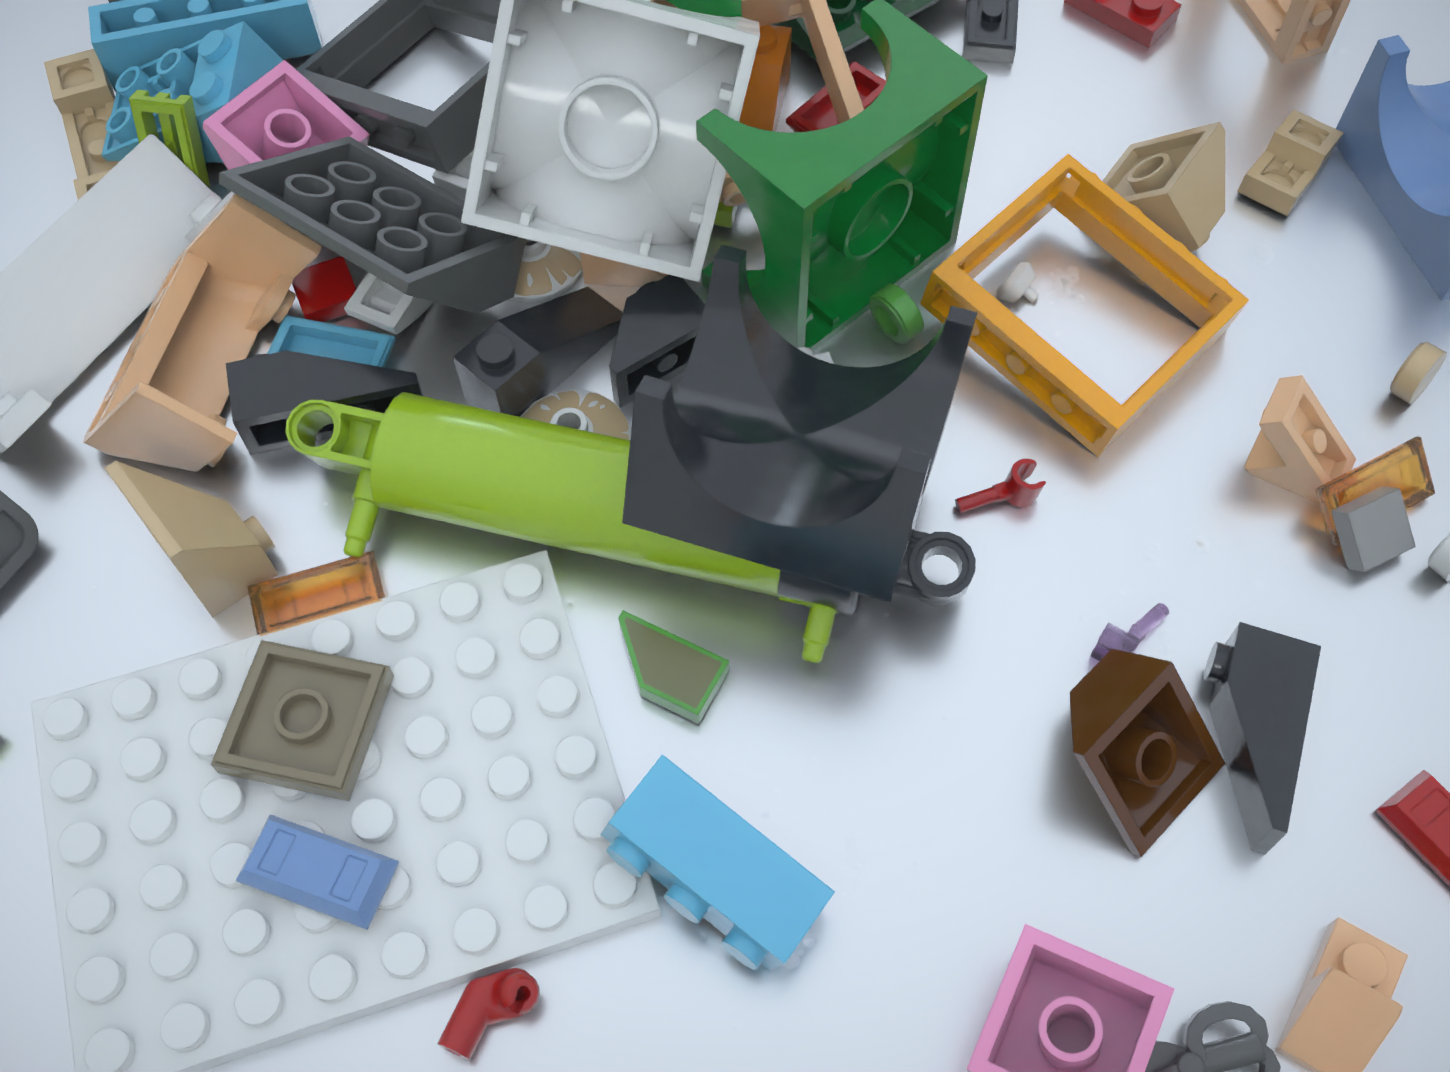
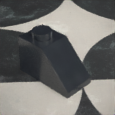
M667 275L658 281L646 283L636 293L626 299L609 364L613 399L620 408L634 400L635 391L644 375L668 381L685 371L698 333L705 303L681 277Z

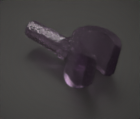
M1157 603L1135 624H1132L1128 632L1108 622L1090 656L1100 661L1112 648L1134 653L1139 643L1145 639V636L1169 615L1168 607L1163 603Z

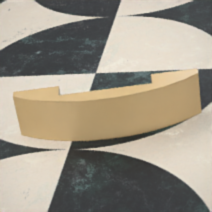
M94 49L44 62L52 98L62 115L77 176L73 183L78 200L120 162L107 161L101 156L107 134L106 123L112 113L115 94Z

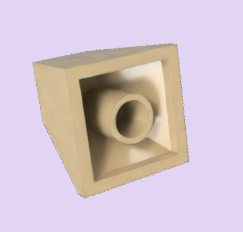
M1216 122L1130 144L1102 181L1130 204L1137 206L1146 217L1172 238L1181 242L1190 252H1193L1209 240L1210 232L1225 213V129L1221 122Z
M114 461L104 467L212 618L278 575L266 554L275 545L254 516L243 522L228 501L119 461Z

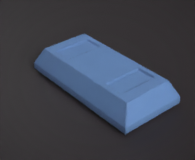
M270 814L236 881L368 930L398 867L399 861Z

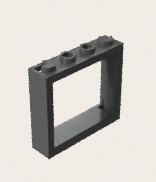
M379 0L296 70L370 134L368 146L448 174L474 150L490 62L434 111L364 89V87L434 27L493 43L501 0Z

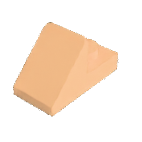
M1303 375L1279 378L1270 400L1263 410L1259 422L1261 430L1244 465L1245 470L1256 477L1322 505H1338L1356 458Z
M1337 917L1328 924L1275 1051L1311 1072H1363L1402 1013L1403 1006L1391 998L1408 955Z

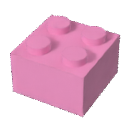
M1025 924L968 1064L967 1071L1145 1072L1175 988Z

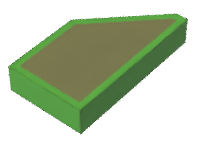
M623 610L618 617L619 626L640 695L699 724L730 670V661Z

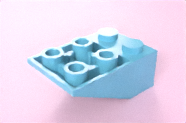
M242 21L224 30H213L203 39L183 48H172L164 53L162 57L142 66L129 67L116 81V96L111 116L106 123L107 134L101 156L107 161H121L139 144L129 97L136 90H146L149 92L150 97H155L159 92L170 93L171 99H177L180 95L192 96L205 162L224 163L203 130V121L281 63L283 59ZM153 113L159 140L164 144L158 113Z

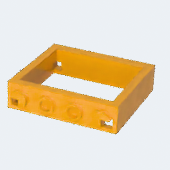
M1068 153L932 271L920 304L943 324L951 306L977 312L968 346L1095 456L1099 457L1227 331L1249 299L1229 284L1228 280L1219 276L1193 255L1184 244L1172 238L1146 217L1137 206L1130 204L1099 179L1094 172L1092 173ZM1053 208L1199 327L1122 405L974 280L977 275Z

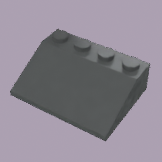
M350 136L219 172L220 185L406 295L473 313H480L514 297L526 243L525 238L461 223L464 200Z

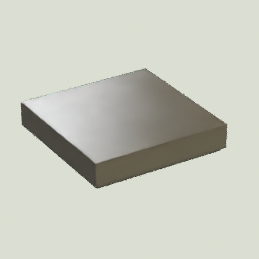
M261 640L211 766L220 774L350 801L394 677L390 666Z

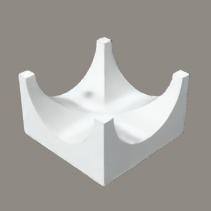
M501 0L461 223L699 282L727 171L708 149L697 140L696 121L716 108L724 115L739 122L760 39L759 22L739 16L722 17L697 13L645 0Z

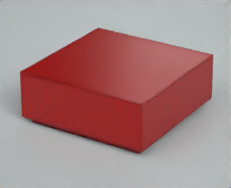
M342 256L306 267L292 281L305 319L319 322H327L347 315L344 307L356 291L355 284Z

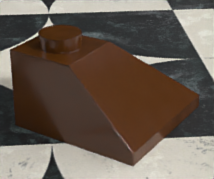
M1112 648L1069 692L1073 753L1130 852L1142 857L1226 763L1173 662Z

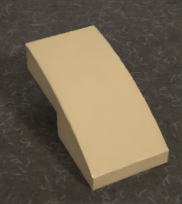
M1293 110L1274 132L1265 152L1247 171L1237 192L1288 216L1339 143L1343 132Z

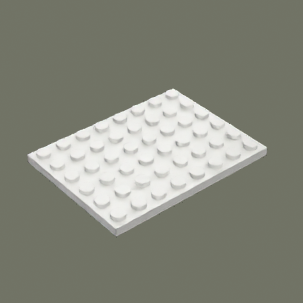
M547 550L30 702L75 1072H200L661 917L660 907L650 875L645 871L641 877H637L622 868L606 851L611 843L600 835L626 800ZM261 640L390 666L394 677L350 801L220 774L211 766ZM270 814L399 861L398 867L368 930L236 881Z

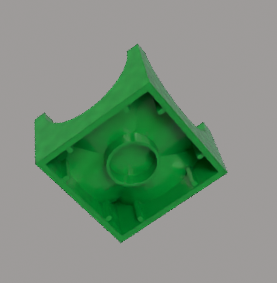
M874 0L863 7L861 12L860 28L869 35L876 45L882 59L886 77L885 87L879 96L861 113L828 128L791 133L774 132L751 127L735 121L716 108L696 121L697 140L708 149L733 179L746 200L761 235L765 254V269L746 270L749 287L755 303L766 321L780 336L796 348H809L813 352L870 309L869 300L873 294L888 283L900 286L957 241L988 75L885 0ZM713 262L702 269V285L709 289Z

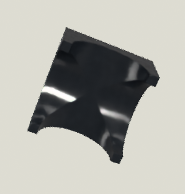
M721 244L714 256L708 294L698 333L674 396L673 383L644 375L635 391L622 523L891 603L943 437L977 312L951 306L948 316L936 336L918 352L895 363L875 367H849L832 364L804 353L786 341L772 328L760 312L749 287L746 272L747 251Z

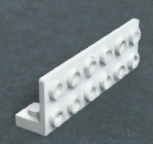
M150 134L0 272V454L7 450L52 405L51 403L153 302L177 258L235 194L231 191L221 199L155 135Z

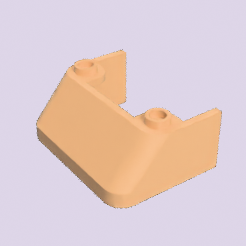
M234 194L181 253L171 267L91 421L83 443L107 455L193 472L199 471L206 464L214 467L222 458L226 449L233 444L237 432L225 426L226 419L220 416L229 397L226 363L246 359L258 332L270 320L277 323L283 320L296 297V294L289 290L293 279L319 255L322 246L246 199Z

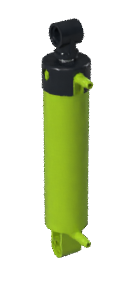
M406 392L396 396L385 413L324 400H308L300 403L293 409L286 421V435L289 443L295 450L327 469L358 475L352 496L354 504L345 532L346 542L343 549L344 554L350 557L361 558L364 555L366 544L371 540L379 508H384L780 597L779 600L810 607L803 635L804 647L802 658L812 663H820L823 659L825 647L829 644L835 614L851 616L857 611L862 594L623 524L630 440ZM328 424H334L331 438L325 444L316 447L315 440L319 430ZM913 530L894 593L918 598L921 602L931 606H947L957 602L966 594L975 574L976 558L971 546L962 537L951 532H933L929 534ZM934 555L949 557L958 568V578L946 585H937L930 582L923 573V562Z

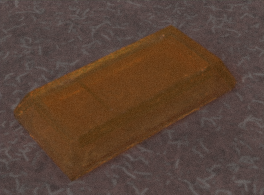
M1416 436L1315 489L1325 528L1333 545H1339L1340 541L1332 517V510L1381 486L1400 488L1405 509L1435 494L1421 437Z
M373 550L365 552L360 557L351 556L247 586L256 632L260 636L373 604L385 598Z

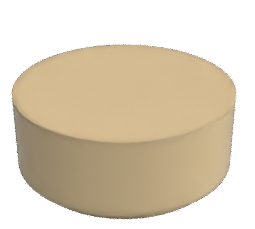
M1429 342L1420 343L1407 357L1390 385L1391 393L1409 404L1415 402L1441 368L1447 352Z

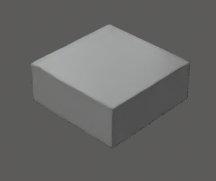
M1381 486L1331 511L1347 569L1366 572L1416 547L1400 488Z

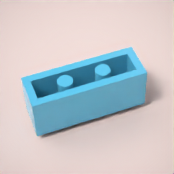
M663 754L600 834L611 843L606 851L616 863L637 877H641L645 871L668 889L664 899L672 908L697 924L702 918L706 919L726 935L721 942L726 951L739 962L753 970H757L761 964L768 970L784 965L835 893L833 889Z

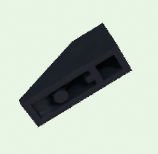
M587 286L497 320L453 356L464 398L476 408L520 417L532 403L551 393L617 335L623 312Z
M286 350L272 354H258L248 359L226 363L232 421L250 455L291 447L292 445L289 443L286 435V421L293 409L300 403L308 400H324L385 413L392 400L402 392L423 396L416 373ZM328 424L319 430L315 441L331 438L334 424Z
M1239 622L1225 644L1217 641L1214 643L1207 660L1204 679L1214 682L1209 710L1251 850L1266 855L1288 833L1321 646Z

